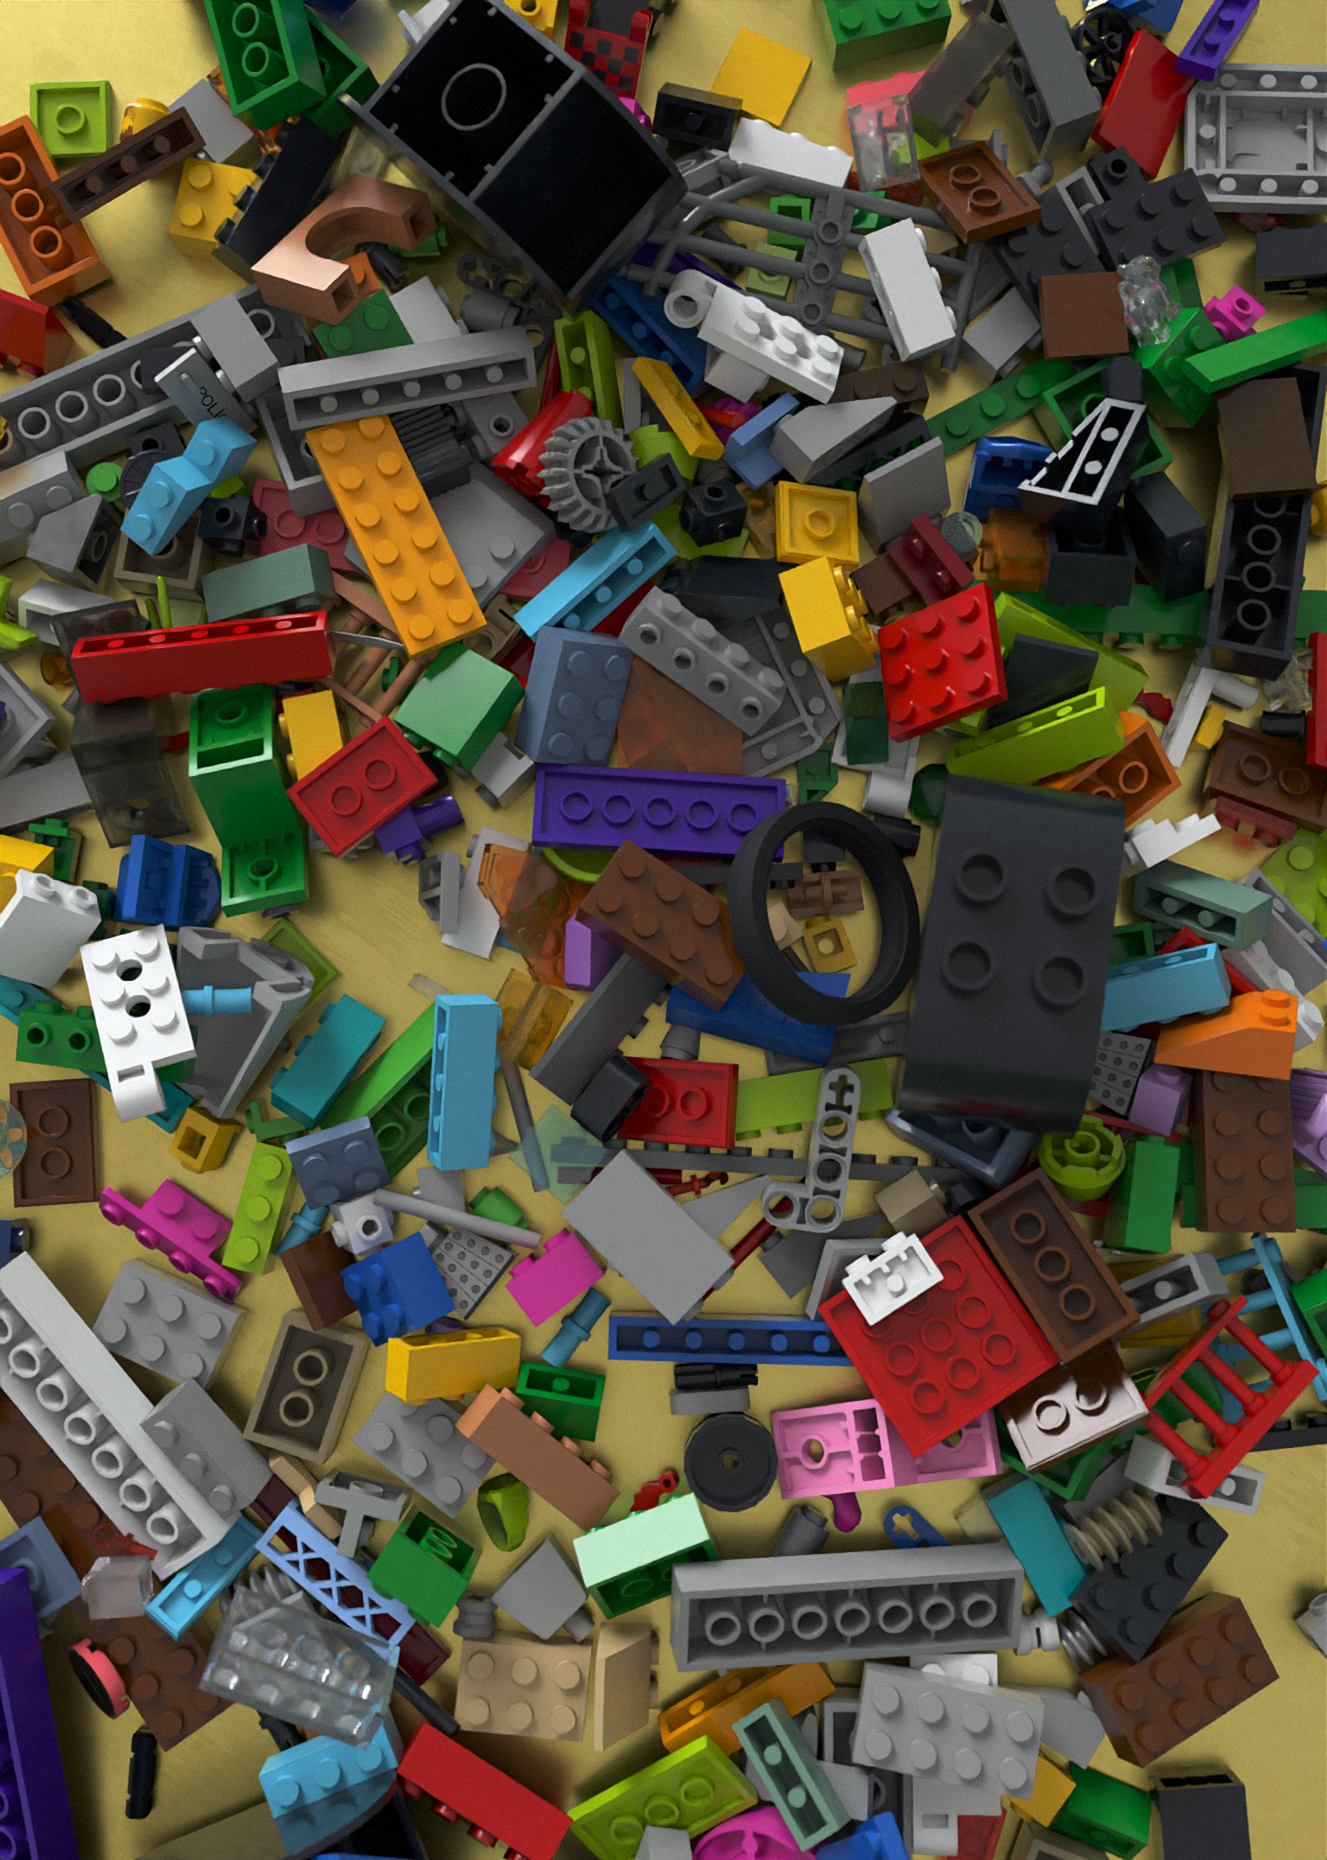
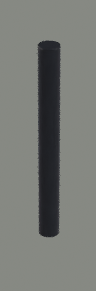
M333 1613L331 1615L328 1625L426 1719L450 1739L457 1734L461 1725L389 1657L384 1656L336 1614Z

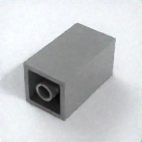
M622 1149L560 1213L673 1326L680 1319L685 1323L689 1322L704 1306V1299L701 1297L712 1286L718 1291L735 1273L731 1267L735 1263L733 1255L625 1149Z

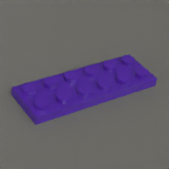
M537 762L532 847L617 852L627 838L643 850L654 855L734 860L747 834L761 821L785 808L786 779ZM784 843L778 850L773 862L782 863Z

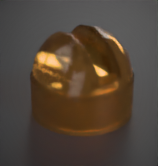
M47 652L42 655L40 669L42 677L48 685L64 684L73 679L75 673L73 667L70 666L72 663L68 654Z

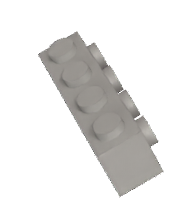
M655 585L627 618L617 639L751 737L782 704L788 683L782 679L777 671L765 667L750 656L743 646L728 640L716 631L710 622L703 618H698L683 607L676 597L664 593Z

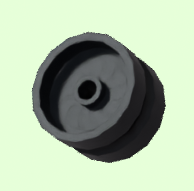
M745 1410L704 1414L692 1425L684 1444V1473L689 1488L703 1504L723 1512H740L752 1508L769 1494L777 1477L778 1457L769 1430L757 1416ZM728 1454H733L739 1461L732 1460L731 1466L724 1465L723 1458Z

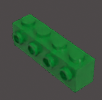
M38 1000L36 1005L20 1011L15 1061L108 1073L93 1006H77V1010L63 1009L62 1003L58 1001ZM129 1011V1016L139 1018L144 1016V1013ZM190 1025L195 1049H197L199 1026ZM196 1057L156 1068L159 1080L178 1083L186 1081L194 1075Z

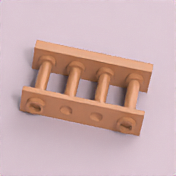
M331 569L336 599L323 602L320 609L310 612L327 610V613H329L334 606L339 607L341 603H344L351 608L349 611L351 617L339 632L359 634L363 627L369 628L373 624L381 629L378 634L381 637L380 639L402 644L384 605ZM334 641L337 654L336 662L351 643ZM373 647L343 687L327 676L314 681L326 690H332L341 701L361 714L362 717L358 721L366 728H369L384 715H390L424 669L427 670L442 648L410 660L373 709L356 698V696L393 649Z

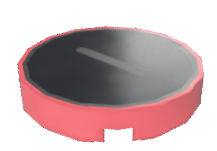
M81 1637L67 1648L68 1660L79 1682L92 1701L109 1718L116 1720L130 1707L129 1699H121L126 1694L124 1689L126 1687L107 1656L98 1649L92 1653L88 1649L92 1645V1641Z

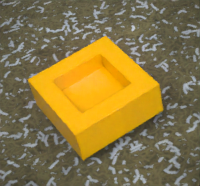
M1215 705L1205 706L1187 750L1194 752L1211 749L1223 733L1222 723L1227 712Z

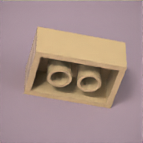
M495 1629V1635L490 1638L474 1639L464 1637L462 1640L454 1720L461 1725L460 1730L582 1742L593 1639L584 1638L577 1643L573 1637L552 1635L548 1640H544L535 1633Z

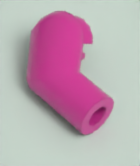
M855 1492L822 1495L833 1502L836 1513L833 1523L838 1530L850 1532L859 1525L862 1512Z

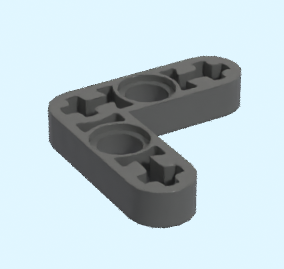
M478 252L465 254L458 261L456 268L459 283L463 290L472 294L478 288L513 301L515 307L522 309L516 326L523 325L525 331L535 329L543 334L544 338L541 344L533 347L537 378L555 337L553 321L562 319L563 316L550 306L547 310H543L540 301L542 299L534 293V297L530 296L529 298L530 288L497 259ZM477 266L481 267L484 277L477 275L474 280H470L467 270L474 271ZM488 279H494L492 289H489L490 284ZM510 279L519 281L523 286L520 294L514 297L505 296L500 291L502 284ZM532 387L510 392L516 395L524 394Z

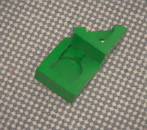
M823 742L816 752L797 760V804L821 801L838 784V765L830 763L834 742Z

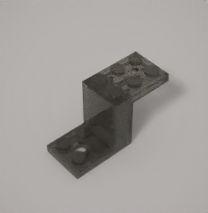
M136 599L53 615L51 624L79 693L69 747L110 849L131 845L132 835H148L161 839L190 833L192 822L167 756L173 711L170 694H162L152 699H142L140 697L121 698L109 704H103L99 701L84 703L70 660L78 638L147 631ZM132 797H142L150 805L145 808H135L127 800Z

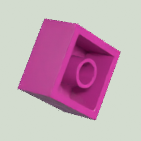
M564 1228L543 1245L547 1251L538 1259L531 1253L509 1271L512 1279L505 1287L535 1327H538L606 1274L607 1266L577 1229L570 1234Z

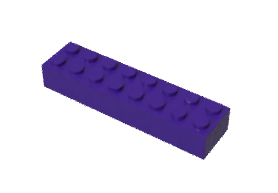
M0 1568V1860H80L27 1569Z

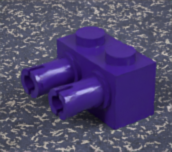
M449 793L418 808L412 803L378 829L375 835L386 857L396 865L403 863L404 867L419 863L427 857L425 852L433 849L431 841H433L432 836L465 822L456 800Z

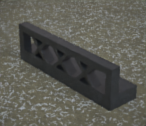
M909 411L888 422L884 428L804 484L834 488L835 482L846 476L856 480L852 491L856 492L858 498L864 476L867 475L871 462L880 457L889 461L899 458L903 455L907 443L920 437L922 445L932 440L924 416ZM895 450L893 456L887 455L891 451ZM860 468L858 475L852 474V472ZM791 474L781 479V481L799 483ZM777 481V482H775V483L769 485V488H770V490H771V492H772V495H773L774 499H775V486L777 485V483H778L779 481Z

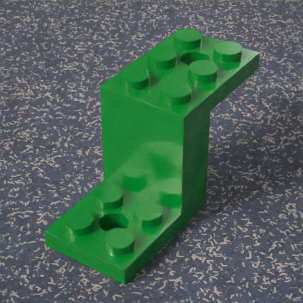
M255 683L246 684L234 690H226L219 687L190 694L189 779L222 847L221 907L226 917L309 900L306 818L285 792L294 783L277 744L275 686ZM239 715L238 717L230 720L231 717ZM272 870L269 874L260 877L261 872Z

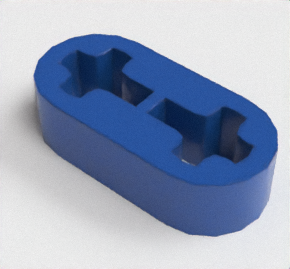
M893 1502L883 1512V1528L889 1538L900 1549L922 1548L918 1544L922 1539L932 1547L941 1544L940 1547L950 1546L945 1537L908 1502ZM898 1513L902 1517L908 1513L911 1514L908 1521L916 1531L912 1537L903 1528H899L896 1532L892 1530L896 1525L892 1519L895 1514Z

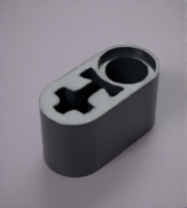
M615 1055L604 1064L575 1102L570 1112V1117L600 1142L606 1143L618 1133L647 1095L652 1085V1080L621 1055Z

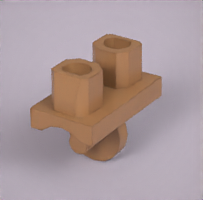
M860 868L803 874V880H795V888L786 889L789 914L792 918L864 910Z

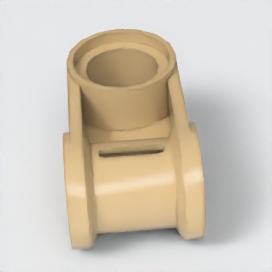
M502 593L494 597L483 612L487 622V629L462 639V645L470 650L479 643L490 645L492 650L484 658L497 665L512 647L518 644L526 635V632L513 618L518 610L507 602L508 597Z

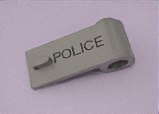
M194 347L154 377L157 384L196 429L200 422L226 415L248 434L258 428L254 420L259 414L250 402L245 404L241 398L238 400L234 394L229 395L216 374Z

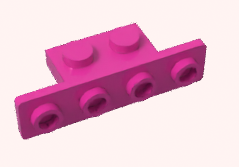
M168 1179L161 1184L141 1209L111 1188L106 1186L100 1193L99 1208L102 1215L109 1222L116 1226L123 1224L135 1233L136 1239L143 1246L151 1250L157 1248L167 1255L170 1263L177 1270L185 1274L191 1272L203 1281V1286L211 1294L220 1298L225 1296L231 1301L236 1298L242 1281L210 1259L230 1235L231 1223Z

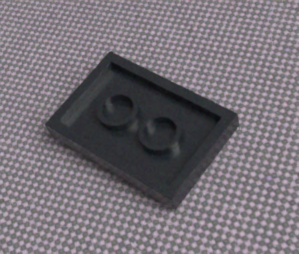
M1192 168L1091 207L1083 215V219L1108 271H1122L1123 286L1216 249L1227 240ZM1145 256L1152 258L1154 264L1146 266L1144 263ZM1134 259H1139L1137 263L1132 264Z

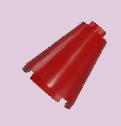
M571 389L569 393L560 391L493 458L491 466H495L493 469L495 474L524 497H526L527 492L534 496H540L541 498L537 504L547 508L551 498L549 495L540 493L546 487L545 479L536 476L545 469V466L537 458L543 453H547L543 443L548 438L553 437L552 431L575 418L594 417V412L590 408L592 403L589 398L574 389Z

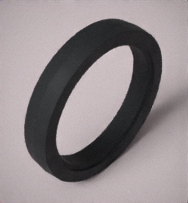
M815 801L793 805L774 813L757 824L742 841L734 857L728 879V920L740 961L748 976L763 996L789 1017L815 1026L854 1024L875 1016L891 1006L906 988L915 968L920 944V917L910 875L898 851L887 836L872 821L852 808L834 802ZM796 832L819 833L845 847L864 869L878 900L882 922V940L878 961L873 973L864 986L848 998L823 994L805 983L784 959L771 930L766 895L769 871L780 847Z

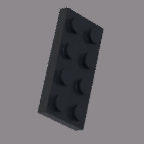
M1057 195L1040 205V222L991 237L986 243L1040 326L1041 316L1037 281L1041 276L1107 272ZM1124 298L1129 344L1140 337L1146 330ZM1106 358L1064 362L1074 376Z
M1158 1492V1495L1153 1499L1160 1512V1525L1163 1535L1157 1537L1149 1529L1145 1530L1149 1543L1146 1546L1141 1545L1134 1537L1131 1538L1134 1553L1130 1555L1120 1546L1116 1547L1119 1558L1117 1563H1113L1104 1554L1101 1556L1104 1571L1099 1572L1091 1566L1067 1598L1128 1664L1139 1662L1229 1536L1216 1520L1196 1501Z

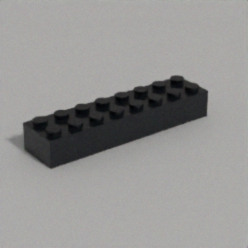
M1298 361L1245 380L1296 377L1316 475L1327 389V366ZM1222 460L1193 666L1276 682L1292 661L1313 495L1230 501Z

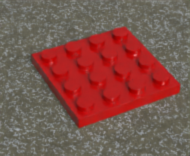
M960 1214L919 1240L944 1279L872 1326L869 1325L847 1289H844L817 1307L821 1317L914 1459L1061 1361Z

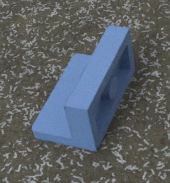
M789 391L734 431L725 446L726 451L721 456L753 490L759 489L785 469L768 450L775 436L773 429L776 424L787 414L794 416L799 402Z

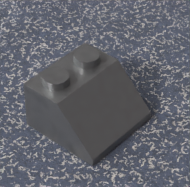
M93 494L42 517L37 528H34L28 536L26 557L52 579L85 591L98 593L122 531L120 528L124 519L103 496Z

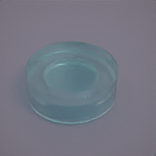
M959 511L952 513L944 520L940 533L954 551L961 556L971 553L978 546L982 537V526L973 514Z

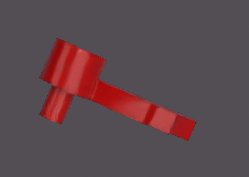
M1143 688L1133 702L1146 706L1149 715L1160 720L1165 726L1169 723L1174 710L1171 699L1164 698L1162 693L1157 692L1144 694Z
M667 1471L659 1478L658 1483L643 1485L641 1491L634 1494V1505L631 1507L630 1512L638 1510L647 1511L659 1505V1497L663 1493L673 1492L679 1485L678 1474L674 1471Z

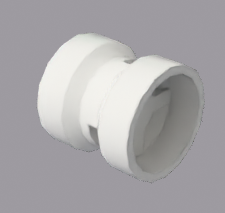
M1038 1607L1034 1613L1028 1614L1021 1610L1019 1648H1012L1015 1656L1030 1654L1032 1649L1041 1648L1045 1652L1059 1650V1632L1055 1615L1050 1618L1042 1607Z

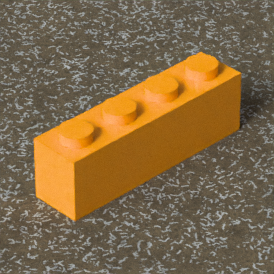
M826 1662L735 1668L657 1715L663 1745L671 1754L707 1734L729 1756L743 1748L731 1725L766 1702L780 1696L791 1717L809 1706L821 1702L824 1697L836 1691Z

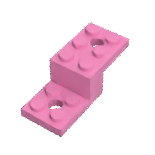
M876 1399L771 1413L782 1500L1004 1473L993 1407L960 1428L962 1439L956 1447L951 1445L947 1438H945L915 1459ZM815 1439L824 1448V1456L820 1463L815 1462L810 1455V1445Z

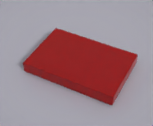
M1143 28L1135 32L1090 138L1109 153L1124 146L1129 156L1137 161L1143 179L1148 182L1157 177L1184 113L1187 97L1195 86L1197 79L1175 71L1178 56Z
M386 714L285 792L339 860L432 789L439 781Z
M622 1056L652 1080V1085L647 1095L618 1131L617 1139L734 1149L739 1064Z

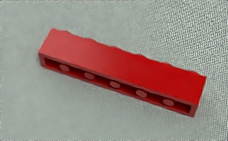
M326 610L78 638L70 660L83 702L99 701L103 704H109L121 698L140 697L142 699H152L166 693L181 692L183 694H195L203 689L219 687L226 690H234L246 684L264 683L266 685H277L285 680L300 678L310 681L320 680L327 675L334 674L337 654Z

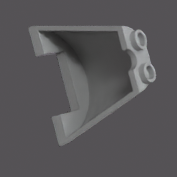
M180 927L178 932L176 973L181 990H204V986L214 985V989H247L252 987L253 1014H215L214 1018L206 1019L204 1014L187 1015L189 1025L199 1026L194 1075L182 1083L175 1082L190 1097L203 1099L202 1105L213 1116L221 1119H230L234 1116L239 1103L310 998L314 977L311 971L296 957L262 940L252 937L250 942L246 943L240 938L230 939L231 931L206 927Z

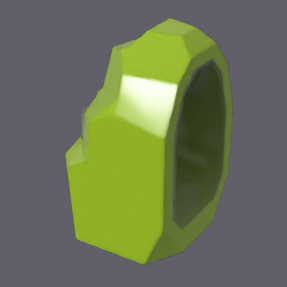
M507 1473L488 1481L478 1488L477 1508L486 1532L493 1544L499 1550L512 1552L522 1545L525 1541L526 1529L529 1524L528 1505L530 1504V1495L526 1485L512 1473Z

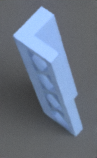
M295 1496L254 1547L384 1656L388 1657L416 1622L407 1612L409 1607L396 1598L387 1600L377 1594L371 1587L372 1582L366 1578L375 1561L361 1549L358 1550L353 1558L336 1554L341 1534L334 1540L332 1538L329 1539L304 1515L300 1499ZM282 1525L297 1536L298 1552L282 1553L269 1542ZM305 1544L309 1546L312 1550L306 1551ZM322 1557L330 1564L331 1579L314 1580L308 1575L306 1559ZM292 1560H299V1566ZM338 1571L346 1578H338ZM349 1585L358 1587L363 1592L364 1607L348 1608L340 1599L339 1587ZM332 1587V1594L325 1588ZM371 1599L374 1602H376L378 1606H371ZM389 1613L401 1623L388 1641L374 1630L372 1614ZM365 1615L366 1622L363 1621L359 1616Z

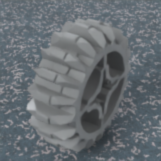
M593 416L568 420L567 423L552 431L553 437L548 438L543 443L547 453H543L537 458L545 466V469L536 475L545 479L546 487L540 493L550 496L551 501L547 509L559 510L558 521L563 523L569 522L570 529L583 530L588 533L611 530L617 526V523L603 495L636 472L635 463L641 457L631 454L630 450L634 442L623 441L624 429L613 428L611 420H599L598 417Z

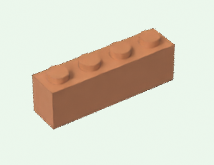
M487 1384L454 1426L471 1442L586 1532L594 1528L621 1493L609 1483L613 1474L594 1459L589 1466L579 1459L584 1451L565 1435L560 1442L553 1438L550 1434L555 1427L537 1412H534L530 1418L521 1412L520 1409L525 1403L506 1387L499 1394Z

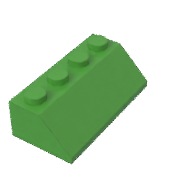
M434 1002L334 1102L318 1124L322 1130L368 1115L390 1181L428 1143L435 1018ZM500 1066L499 1070L496 1073H494V1076L501 1070Z

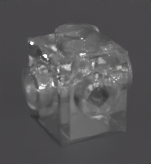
M1293 650L1292 661L1276 682L1261 679L1262 692L1269 703L1271 711L1289 708L1290 713L1312 706V687L1308 685V670L1313 669V652L1299 656L1297 650Z

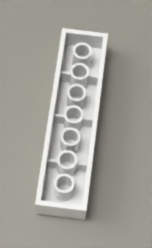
M24 1251L0 1270V1387L160 1580H164L218 1544L242 1513L238 1511L224 1520L139 1424L153 1410L154 1406L29 1254Z

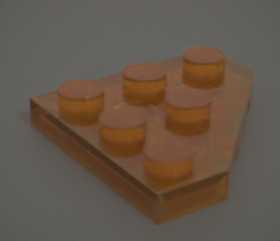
M634 653L619 715L617 768L741 775L743 732L721 714Z
M485 843L477 885L485 899H489L500 917L498 921L513 947L518 948L528 965L527 970L533 981L539 984L578 991L577 989L568 988L564 983L566 923L578 910L594 884L580 882L568 877L554 867L545 856L493 843Z

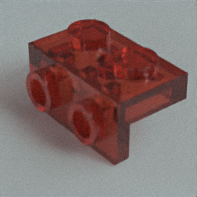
M1208 796L1200 816L1201 819H1204L1214 814L1221 826L1219 830L1232 834L1238 832L1251 837L1252 842L1267 848H1276L1292 841L1298 826L1222 796L1215 798Z

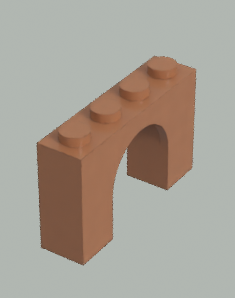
M353 173L251 268L264 302L338 326L363 300L350 266L329 260L328 258L347 246L362 242H380L415 251L438 228L427 193Z

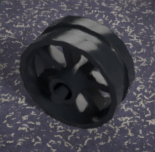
M1103 7L1095 9L1071 27L1073 45L1076 51H1080L1083 54L1087 68L1086 75L1091 86L1096 87L1098 91L1112 86L1117 75L1112 60L1121 66L1132 37L1137 32L1130 18L1115 8ZM1088 22L1097 23V34L1087 24ZM1083 37L1090 44L1089 46H1083ZM1100 63L1105 75L1097 71Z

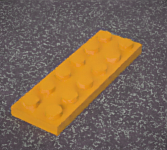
M382 414L326 424L305 432V440L401 643L406 646L405 651L409 659L413 660L486 630L487 622L388 415Z

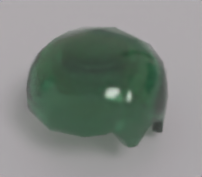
M946 763L928 764L918 770L913 777L909 806L914 815L927 824H938L945 782L949 773Z

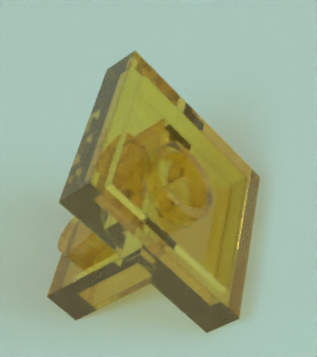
M511 968L495 999L499 1003L502 1012V1027L497 1032L496 1040L499 1057L531 1071L551 1046L574 1001L554 988Z

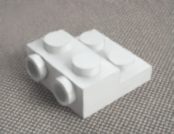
M1197 813L1173 826L1169 819L1155 825L1151 818L1125 833L1121 872L1124 871L1129 878L1221 829V826L1214 814L1200 820Z

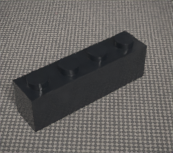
M304 114L290 123L285 120L279 125L271 138L276 143L270 154L265 152L252 170L256 175L252 185H245L236 196L233 205L237 207V210L232 219L227 217L214 234V238L218 242L211 255L250 285L256 283L251 268L296 227L342 148Z

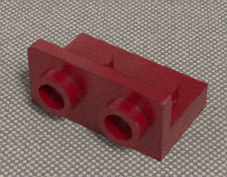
M925 512L910 523L906 535L892 544L887 550L888 556L928 607L969 589L975 580V576Z

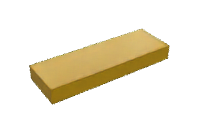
M639 356L631 368L690 456L717 461L726 451L725 447L668 363Z

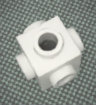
M376 1190L367 1191L329 1204L334 1222L330 1224V1230L338 1247L343 1246L345 1250L353 1254H359L361 1257L382 1250V1243L394 1239L390 1226L394 1225L391 1209L373 1204Z

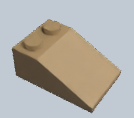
M601 1622L596 1655L593 1751H604L649 1724V1709H658V1681H650V1665H659V1638H651V1624Z

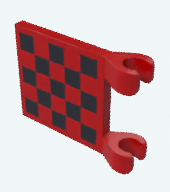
M570 0L564 51L597 77L618 98L636 99L646 43L652 24V12L638 9L632 17L630 38L585 26L591 0Z

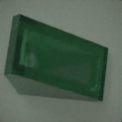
M871 681L841 684L847 765L859 766L889 763L887 711L883 682Z

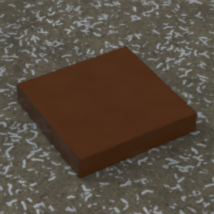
M1122 271L1050 275L1039 278L1037 284L1045 362L1117 358L1126 356L1129 353Z
M331 1230L279 1253L314 1332L358 1310L354 1301L345 1291L344 1279L340 1273V1270L356 1263L353 1254L345 1250L343 1246H337Z

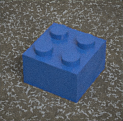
M420 1232L340 1270L344 1279L345 1291L354 1301L362 1318V1327L367 1336L372 1339L375 1347L387 1343L388 1338L402 1337L414 1332L456 1309Z

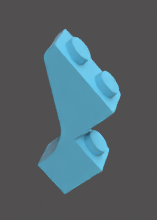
M227 415L200 422L182 456L154 464L120 530L151 556L158 554L213 489L228 478L241 473L258 441Z

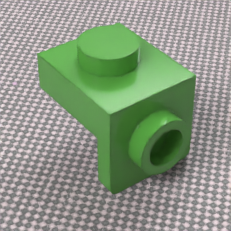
M265 1098L249 1100L250 1109L245 1111L246 1124L250 1134H256L257 1141L278 1138L279 1145L303 1137L302 1132L309 1130L289 1116L270 1121Z

